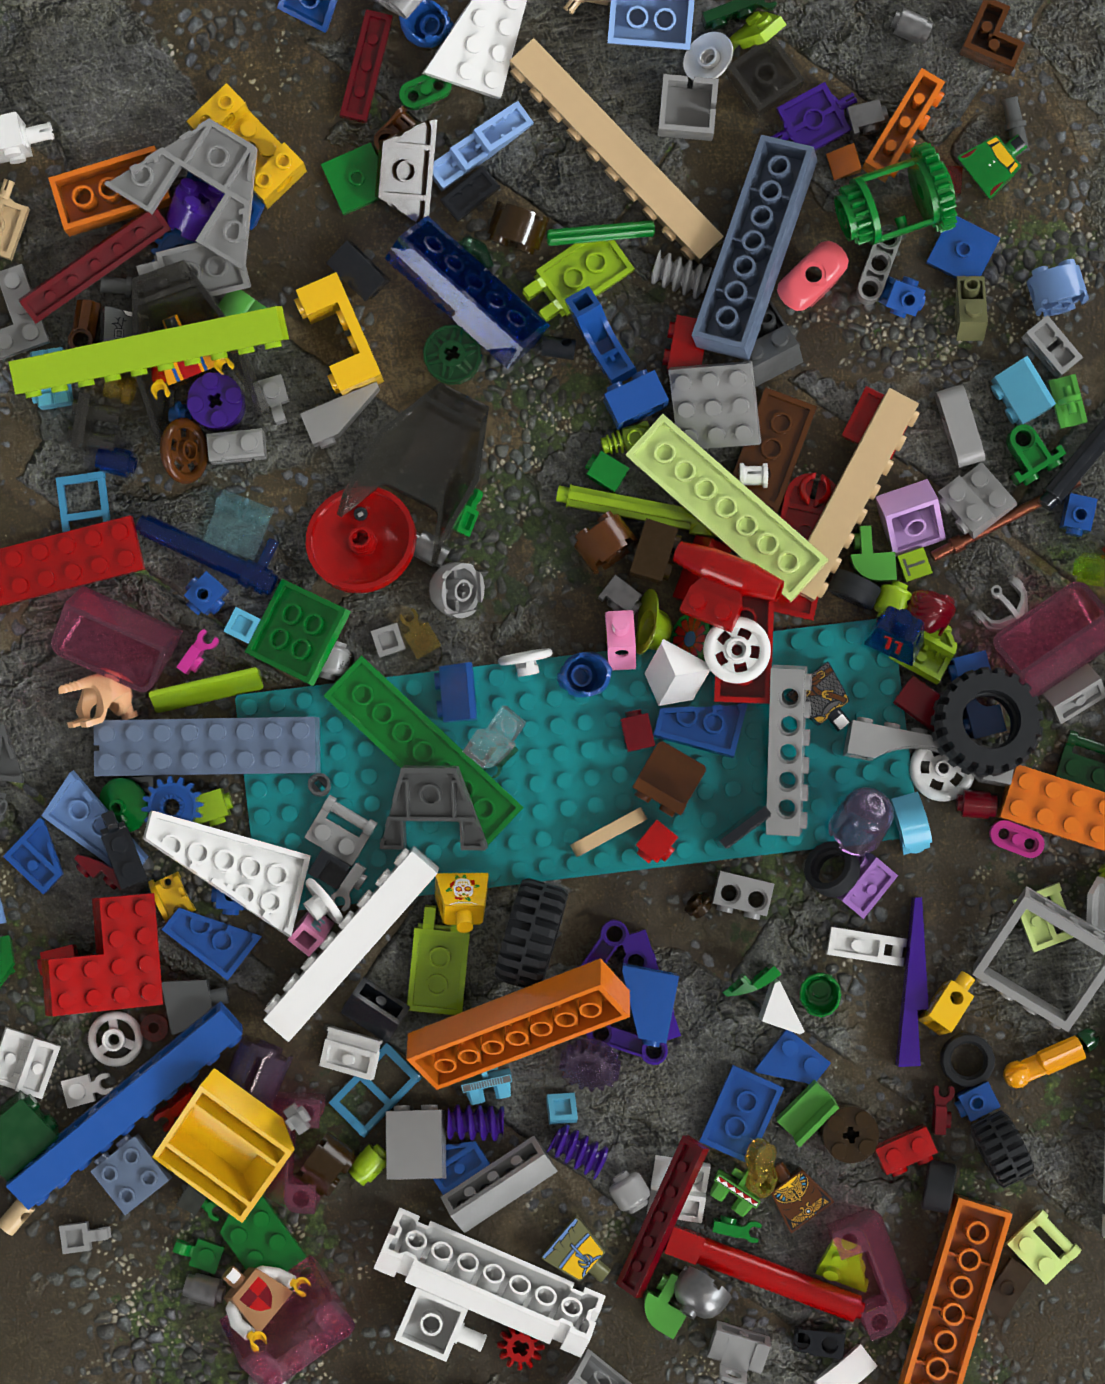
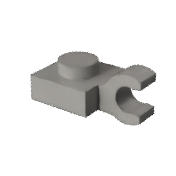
M279 374L256 381L255 385L263 410L271 408L277 426L287 423L282 404L290 401L282 375Z
M358 862L351 869L340 885V888L330 897L333 902L339 896L345 899L342 911H346L351 905L350 892L353 888L359 890L367 879V876L364 875L367 868Z
M293 1103L283 1111L288 1118L285 1123L291 1131L295 1129L298 1135L310 1128L311 1125L308 1121L311 1120V1117L302 1105L298 1107L296 1103Z
M89 1221L59 1226L63 1254L92 1250V1242L108 1240L112 1237L110 1226L90 1229Z

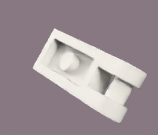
M830 927L826 954L903 967L905 959L902 958L903 948L907 947L908 939ZM885 944L893 945L891 956L884 955Z

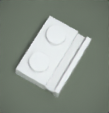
M329 1026L319 1066L363 1079L373 1080L379 1060L380 1045L383 1040L335 1026Z

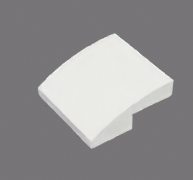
M5 1027L0 1041V1085L15 1089L17 1092L21 1090L26 1095L31 1094L33 1097L42 1099L61 1046Z
M655 1155L647 1213L673 1157ZM703 1162L678 1220L702 1223L710 1163Z

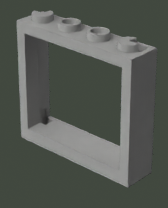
M1026 886L974 963L972 975L975 976V979L984 986L990 985L997 989L1005 999L1015 1000L1022 1004L1027 1012L1044 1017L1052 1027L1056 1029L1062 1028L1069 1032L1105 980V960L1068 1014L992 970L988 965L1026 909L1105 955V932Z

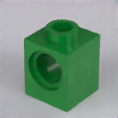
M603 451L598 456L593 454L585 466L589 470L586 477L611 493H616L629 472V467Z

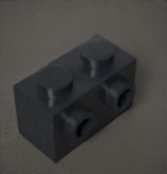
M363 977L341 1013L387 1043L410 1009V1006L366 977Z

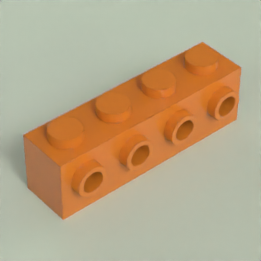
M921 68L867 157L862 170L869 173L898 163L903 153L909 155L911 148H913L917 141L913 139L917 129L920 131L924 130L931 118L927 115L931 106L937 108L945 93L941 92L945 81ZM898 171L878 177V179L885 183L889 176L895 178Z

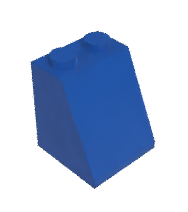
M622 963V976L625 986L630 990V1009L638 1038L642 1039L643 1044L659 1047L660 1043L666 1044L679 975L677 973Z

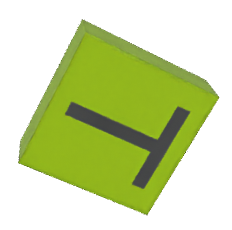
M924 547L897 556L905 583L933 573Z

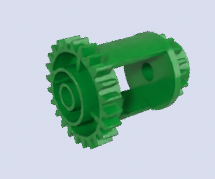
M925 142L911 148L912 152H910V159L851 178L848 185L838 189L839 195L834 197V207L840 228L848 241L854 240V243L858 245L866 242L875 245L930 225L940 233L956 227L957 212L955 207L957 205L955 203L956 197L953 182L945 164L940 160L939 153H936L935 147H932L931 143ZM907 168L913 198L924 220L908 225L905 215L894 218L897 229L882 234L878 211L865 182Z

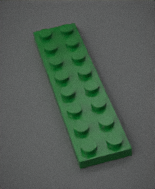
M362 655L324 694V697L400 768L404 765L459 766L488 845L524 808Z

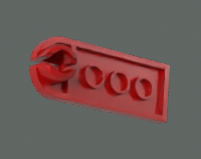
M807 473L796 477L785 491L780 517L806 540H808L836 487L834 482L823 474L819 478L815 500L810 499V494L816 473ZM781 594L779 599L774 602V613L813 621L819 597H816L812 602L798 594L790 602Z

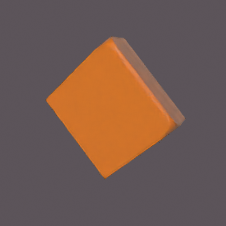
M854 143L826 154L834 181L858 174L862 170Z

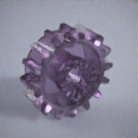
M595 1039L577 1040L572 1045L568 1044L566 1050L562 1051L559 1070L563 1071L562 1078H570L569 1084H579L580 1090L588 1087L590 1092H593L594 1087H598L601 1091H604L605 1085L613 1087L614 1081H618L621 1061L618 1060V1053H615L612 1047L606 1043Z

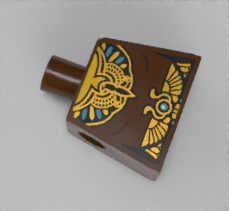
M780 1161L769 1170L777 1182L769 1191L791 1234L834 1203L830 1195L801 1167L791 1173L783 1161Z

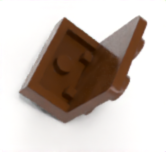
M661 741L656 745L633 784L632 788L637 790L634 795L647 803L651 799L661 804L659 810L671 817L675 813L681 816L686 808V804L706 772V767Z

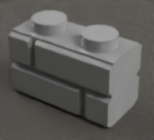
M262 428L206 434L208 457L212 465L252 461V459H267L265 432Z

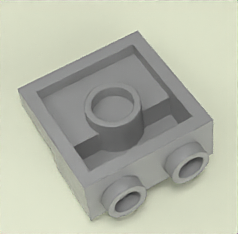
M982 462L963 477L959 475L938 491L940 508L947 515L951 513L957 519L955 524L964 535L969 533L973 539L1017 506L1016 500Z

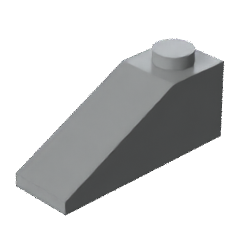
M377 381L300 414L314 447L320 446L321 449L336 444L335 439L342 436L379 393L380 388Z

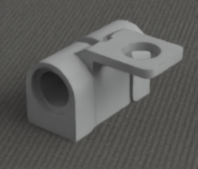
M717 1320L709 1343L707 1357L720 1361L719 1379L733 1384H747L748 1370L759 1374L763 1371L771 1347L770 1337Z

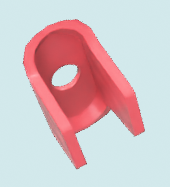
M824 241L810 251L779 282L777 292L783 303L795 311H802L808 307L812 308L836 284L847 269L849 260L842 247L832 241ZM809 267L820 269L822 276L818 282L807 280L805 272Z

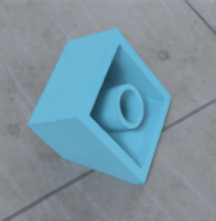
M1028 356L999 373L991 380L993 384L991 390L998 400H1003L1007 407L1005 409L1006 416L1012 424L1016 423L1017 426L1030 422L1056 404Z

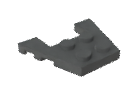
M404 765L401 767L392 799V807L386 820L383 838L380 842V849L404 850L407 847L406 821L459 822L461 850L485 851L488 848V843L459 766Z

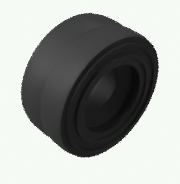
M837 569L828 586V590L837 597L870 610L874 607L876 599L881 592V588L873 582L843 569Z

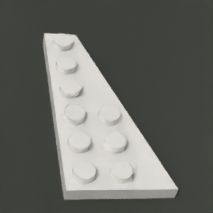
M156 811L149 813L143 836L145 841L287 937L292 936L311 855Z

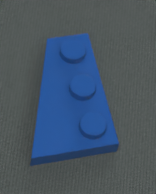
M748 704L660 708L653 737L734 758Z
M179 907L161 928L162 931L227 981L262 937Z

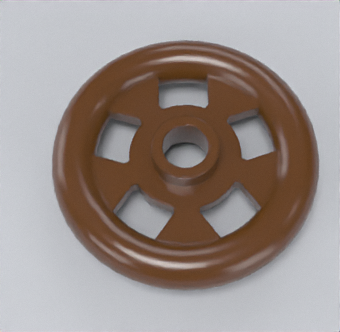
M177 418L171 421L164 429L160 441L162 464L168 475L176 482L190 484L197 481L204 473L208 462V447L205 434L196 422L188 418ZM181 429H186V437H181ZM172 439L175 440L173 450L171 449ZM175 460L180 464L179 469L176 467L174 463ZM193 462L194 468L190 471L188 464Z

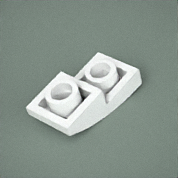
M856 1344L843 1357V1360L840 1359L837 1363H832L813 1382L815 1384H858L877 1365L863 1346Z

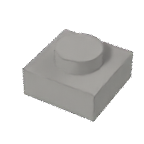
M398 623L371 631L379 658L406 650Z

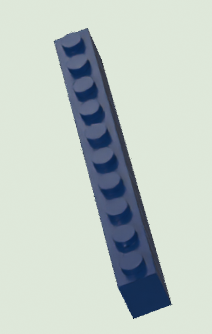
M221 1001L60 1132L58 1134L59 1138L6 1182V1187L28 1210L35 1204L37 1206L43 1204L50 1196L49 1193L56 1187L60 1189L65 1186L75 1171H82L92 1162V1158L100 1152L102 1154L113 1145L114 1139L119 1135H127L134 1128L136 1121L141 1117L144 1119L149 1117L155 1111L158 1103L163 1099L167 1101L176 1094L177 1088L181 1084L193 1081L203 1066L206 1064L208 1066L212 1065L220 1057V1052L227 1047H234L242 1039V1024Z

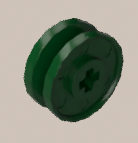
M446 325L435 330L427 338L423 349L424 362L430 374L439 382L447 385H461L471 380L479 371L482 362L481 348L475 335L467 328L458 325ZM457 349L459 358H453L451 361H448L449 358L446 353Z

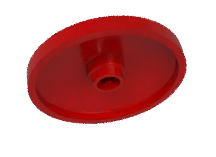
M354 486L331 495L316 509L306 532V551L314 570L327 584L344 592L368 593L391 584L406 570L416 548V528L410 512L397 496L379 487ZM358 507H363L367 510V518L363 521H359L354 517V511Z

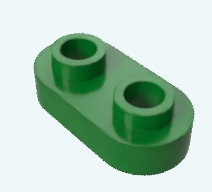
M422 75L403 84L399 92L401 104L408 110H419L446 98L452 90V84ZM436 82H441L444 86L441 90H436L433 85ZM411 93H416L419 97L416 101H411L408 96Z

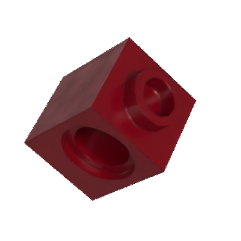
M641 709L625 712L626 718L620 719L627 752L654 747L655 742L648 713L642 714Z

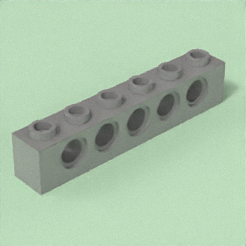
M773 665L771 667L767 809L770 811L771 817L766 820V835L800 836L802 829H807L808 813L803 812V801H808L809 789L808 785L804 784V774L809 773V757H805V746L810 744V729H805L806 718L811 716V701H806L807 690L811 691L812 674L807 673V666ZM788 688L794 689L798 693V700L795 702L786 700L784 690ZM787 716L795 718L797 728L787 729L783 724V718ZM785 744L793 745L797 751L796 756H786L782 751V746ZM791 772L794 774L796 782L791 785L784 783L781 778L782 773ZM785 799L791 800L795 805V810L792 812L784 811L781 807V801Z

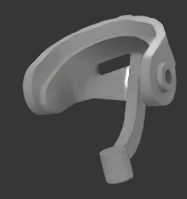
M1011 574L1008 577V582L1020 596L1017 609L1002 594V588L999 585H994L991 588L992 597L999 599L1011 615L1000 620H991L980 609L977 611L974 609L971 614L979 625L981 624L989 631L996 633L1024 632L1028 635L1031 630L1029 629L1027 591L1022 581Z

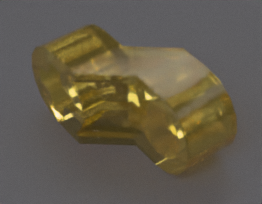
M762 1138L753 1140L745 1155L749 1171L746 1179V1188L757 1197L766 1198L774 1191L778 1179L774 1167L777 1151L774 1145Z

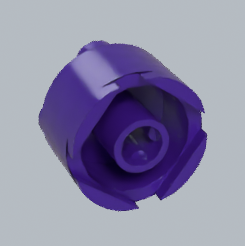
M183 178L175 190L166 214V221L173 231L176 227L182 232L181 236L183 238L196 242L195 240L224 194L207 183Z
M204 374L192 384L187 396V407L190 414L198 424L209 431L220 432L234 428L240 423L245 414L246 403L244 394L238 384L225 374ZM220 397L222 405H215L213 408L212 399Z

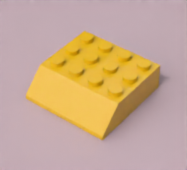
M214 1068L199 1086L152 1158L243 1223L295 1149L284 1119Z

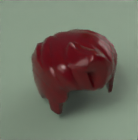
M921 589L914 591L907 610L915 617L912 627H916L918 619L922 621L919 629L931 634L941 628L938 636H941L954 617L956 611L954 598L947 594L943 595L930 590Z

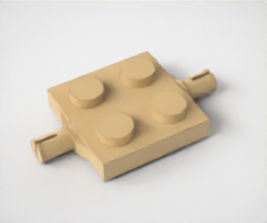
M4 179L0 190V257L12 261L30 209L10 199L15 183Z

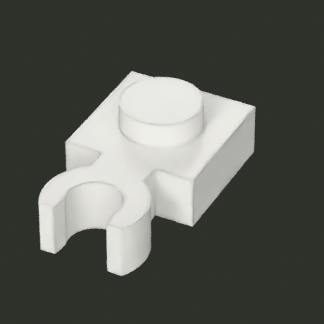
M102 1073L94 1081H91L90 1074L61 1081L67 1108L96 1101V1092L101 1095H107L113 1090V1087L104 1089L101 1086V1080L110 1077V1074Z

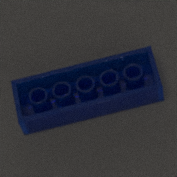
M428 215L400 235L385 257L397 271L405 276L417 289L424 293L438 308L444 311L458 326L464 329L507 369L534 348L550 327L544 319Z

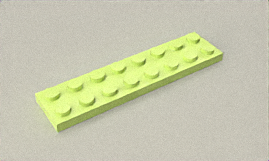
M664 414L655 421L626 453L628 459L740 558L755 563L784 581V588L781 594L790 602L794 600L829 561L828 558Z

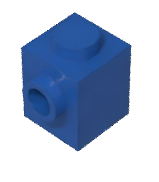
M1073 493L1068 494L1065 498L1059 528L1066 529L1067 535L1082 537L1083 533L1091 532L1098 499Z
M988 1081L974 1087H968L955 1094L958 1100L954 1103L956 1110L961 1118L966 1116L970 1122L1001 1107Z

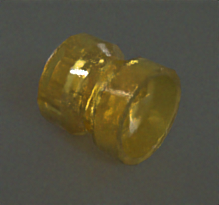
M121 377L120 380L105 382L103 397L108 399L117 398L120 399L121 403L131 405L137 391L138 379Z

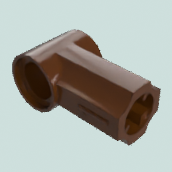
M85 299L77 300L73 327L68 336V343L71 348H76L77 341L82 337L89 338L88 345L97 343L96 336L102 307L101 303Z

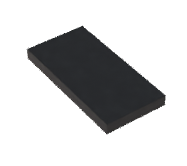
M766 806L755 808L714 839L719 848L728 849L771 817L770 811Z

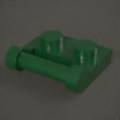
M1069 730L1054 776L1105 792V763L1072 753L1073 747L1078 746L1105 755V743L1080 736L1077 731Z

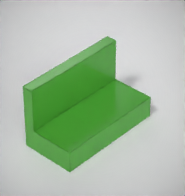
M814 1079L776 1117V1120L793 1136L795 1143L801 1147L839 1107L835 1098Z

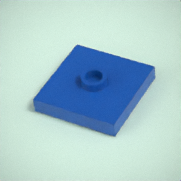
M956 216V227L940 234L925 264L955 279L957 276H981L1000 237Z

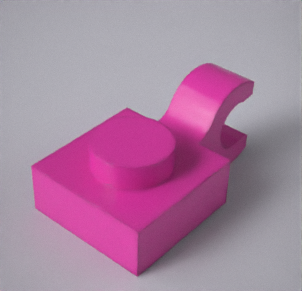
M205 629L201 630L194 645H191L176 668L187 675L191 671L196 673L204 662V659L201 658L204 651L216 648L219 644V639L215 637L212 643L206 644L204 636L208 631Z

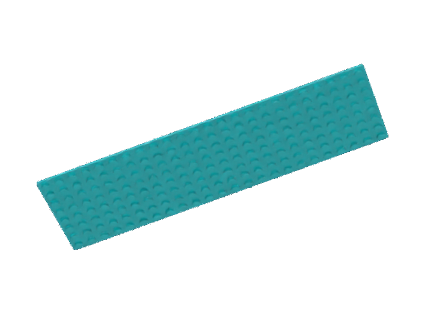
M879 618L773 631L772 666H807V673L812 674L824 663L829 662L850 701L841 710L850 721L857 720V717L872 719L873 724L884 726V722L901 725L900 729L907 730L905 712L893 703L902 688L899 663L889 658L896 644L893 643L896 640L895 631L890 630L891 622H889L887 628L884 627L886 621ZM884 635L894 638L890 650L884 649L887 639L883 638ZM647 649L643 654L636 653V669L612 671L610 683L602 693L584 698L568 694V691L561 688L557 681V674L560 672L561 667L564 666L565 661L572 655L536 660L539 673L521 677L517 676L515 664L475 666L473 671L477 720L444 723L443 717H438L436 701L442 699L441 689H435L434 673H439V671L385 677L524 807L488 845L485 851L461 850L460 824L458 822L406 821V848L409 851L413 846L419 849L439 867L438 873H488V888L521 884L522 880L527 878L542 882L810 850L824 842L830 841L852 845L900 839L899 830L892 813L891 799L914 793V784L910 776L909 749L895 750L880 755L871 761L843 756L848 724L837 731L828 719L817 726L809 718H806L805 729H810V744L805 746V757H809V773L804 774V784H807L809 789L808 801H803V812L808 813L807 829H802L800 836L766 835L765 820L731 847L724 849L719 848L714 839L759 806L767 807L770 704L714 702L715 675L711 671L693 700L658 706L644 674L657 650ZM619 650L615 653L618 655H624L628 652L626 650ZM607 651L596 652L608 661ZM335 683L240 694L235 698L237 718H320L321 773L325 774L331 782V789L327 795L318 797L309 790L308 781L316 773L244 774L251 839L311 855L298 910H306L303 903L313 897L306 886L308 878L314 879L330 897L338 890L308 874L323 848L304 838L329 795L337 798L336 802L368 821L372 819L378 823L354 863L355 865L358 862L367 868L364 872L367 879L359 890L353 888L350 892L351 904H357L368 889L372 892L375 891L378 887L375 885L377 879L387 868L392 871L396 867L394 861L403 851L402 849H380V842L385 832V824L390 814L393 803L392 799L401 768L324 697V694ZM791 688L785 689V690H784V695H786V694H787L789 691H791L792 689H791ZM748 704L734 758L654 737V747L627 752L620 719L626 718L625 712L641 709L642 714L648 713L652 733H654L660 708ZM791 716L783 718V724L787 729L797 728L795 718ZM661 741L706 767V772L686 804V808L681 816L676 813L673 817L659 810L661 804L652 799L649 803L634 795L637 790L632 788L656 745ZM785 744L782 746V751L786 756H796L797 751L793 745ZM791 772L782 773L781 778L784 783L791 785L796 782V778ZM319 780L314 783L321 791L326 789ZM785 799L781 801V807L784 811L792 812L795 810V805L791 800ZM637 808H642L647 820L578 857L575 856L570 846L571 844ZM331 811L327 816V819L358 837L363 832L362 829ZM657 819L677 835L678 838L672 845L675 849L665 862L660 859L658 863L654 860L647 863L637 854L639 848L635 844ZM435 877L418 896L434 894ZM339 896L335 899L334 903L336 906L345 905V899Z

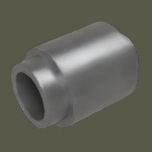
M904 8L902 13L896 11L890 27L895 28L894 35L916 44L918 42L925 44L933 23L927 21L928 17Z
M423 530L422 534L416 532V548L413 556L432 567L436 565L440 568L451 549L445 546L446 543L425 530Z
M199 1273L195 1275L188 1274L183 1288V1296L188 1297V1300L215 1307L217 1302L222 1303L226 1292V1286H222V1279Z

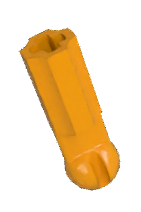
M1074 1035L1037 1051V1054L1021 1061L1010 1062L1004 1069L1003 1077L1010 1087L1022 1088L1034 1079L1046 1074L1050 1075L1086 1059V1054L1079 1039Z

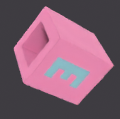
M307 912L296 924L292 936L287 940L310 957L326 939L334 922L325 915L316 921Z

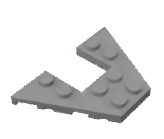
M209 118L200 123L193 131H187L179 136L180 139L165 148L161 147L148 155L141 163L130 166L128 171L104 183L105 186L152 215L182 168L216 188L225 195L195 241L237 268L245 271L258 151L256 146Z

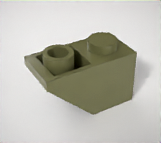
M957 276L955 297L956 341H984L988 325L985 276Z

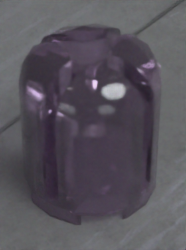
M242 1035L226 1077L271 1109L292 1062L293 1055L287 1058L282 1055V1048L261 1039L257 1044L246 1041L248 1035Z

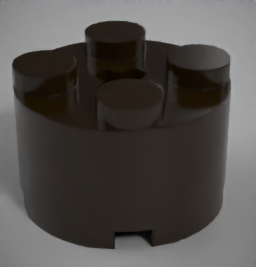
M497 201L487 234L490 235L489 239L508 247L509 242L516 244L515 248L519 251L534 255L535 250H540L550 219L543 216L540 221V217L536 216V213L508 203L503 208L504 204Z
M838 1105L839 1109L820 1127L822 1143L828 1152L839 1161L845 1163L861 1162L871 1156L876 1150L879 1141L877 1123L865 1109L857 1105ZM848 1127L856 1131V1134L852 1135L851 1140L843 1136V1133L848 1131Z
M327 1132L323 1137L324 1139L320 1141L295 1176L296 1179L321 1197L324 1194L327 1197L331 1195L340 1182V1179L337 1177L340 1171L346 1174L357 1158L353 1155L355 1151L330 1132Z

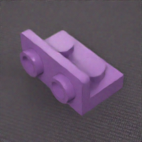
M863 850L861 854L856 856L860 864V875L855 886L848 893L837 897L863 919L898 877L894 871L867 850Z

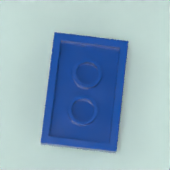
M732 1064L699 1142L750 1165L784 1087Z

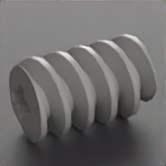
M660 249L651 273V283L655 285L659 279H662V288H666L672 282V291L676 292L682 286L683 295L686 296L692 289L693 299H697L701 293H704L712 267L703 273V264H699L694 270L692 269V260H689L682 266L681 256L674 262H671V253L668 252L662 259Z

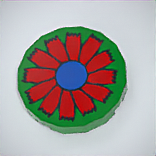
M684 615L673 627L670 643L705 661L703 653L704 641L713 625Z

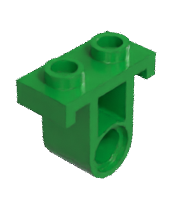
M1026 424L1016 426L1008 433L1006 438L1008 450L1024 473L1021 475L1018 471L1010 476L1015 486L1022 482L1025 486L1029 485L1039 478L1037 472L1045 467L1048 472L1063 463L1060 458L1067 454L1060 444L1052 450L1054 454L1052 456L1034 428ZM1017 433H1023L1027 436V446H1020L1016 443L1015 436Z

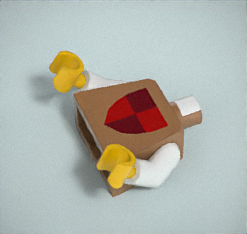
M263 1265L257 1268L249 1267L243 1274L234 1266L229 1267L223 1274L222 1279L232 1287L224 1296L231 1328L243 1339L250 1340L252 1351L258 1352L259 1347L254 1341L260 1339L267 1344L266 1335L261 1331L293 1293L290 1288L293 1287L297 1295L304 1297L306 1296L305 1292L298 1290V1288L303 1283L311 1286L309 1280L305 1277L296 1279L295 1275L277 1267Z

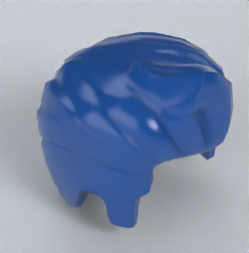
M423 0L407 19L399 16L401 29L409 42L422 48H434L440 45L454 25L448 16V12L433 0Z
M577 653L565 661L564 666L561 667L560 672L557 674V681L561 688L567 690L568 694L574 697H591L602 693L607 688L611 679L612 667L599 653Z

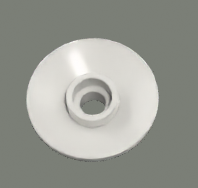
M708 32L691 43L690 50L686 51L683 60L686 75L691 80L694 77L716 79L722 75L730 65L733 57L731 40L721 32Z

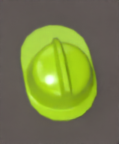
M648 589L641 599L642 605L638 612V626L635 638L637 654H643L647 649L657 650L663 639L670 642L673 630L671 619L665 612L659 609L658 596L653 589Z

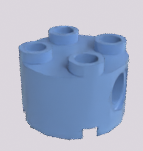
M1074 259L1064 260L1058 264L1059 266L1048 269V266H1041L1032 270L1033 276L1026 283L1036 316H1040L1041 312H1043L1044 317L1047 315H1059L1076 309L1074 303L1080 301L1081 305L1089 300L1080 267L1076 265Z

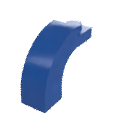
M587 286L566 298V304L578 330L603 374H606L611 384L619 381L623 382L636 374L637 370L616 338L603 308L591 288Z

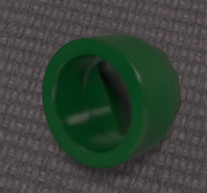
M1086 1028L1075 1035L1086 1053L1093 1051L1100 1041L1099 1036H1093L1096 1031L1091 1028Z

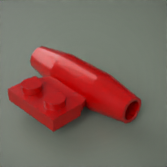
M683 541L678 544L675 550L673 562L700 578L690 585L679 609L682 614L732 633L743 609L742 595L774 602L781 596L784 581L755 563L713 547Z

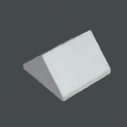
M663 639L644 674L658 706L693 700L710 669L705 661Z
M776 978L769 984L758 1018L765 1023L802 1034L805 1031L781 982Z

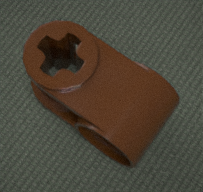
M404 106L400 107L375 134L374 148L377 155L379 152V140L419 124L407 113V109Z

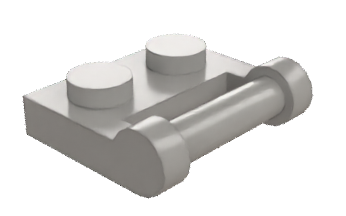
M329 795L304 838L353 866L378 823L372 819L368 821L336 802L337 798ZM330 811L362 829L363 832L360 837L327 819Z

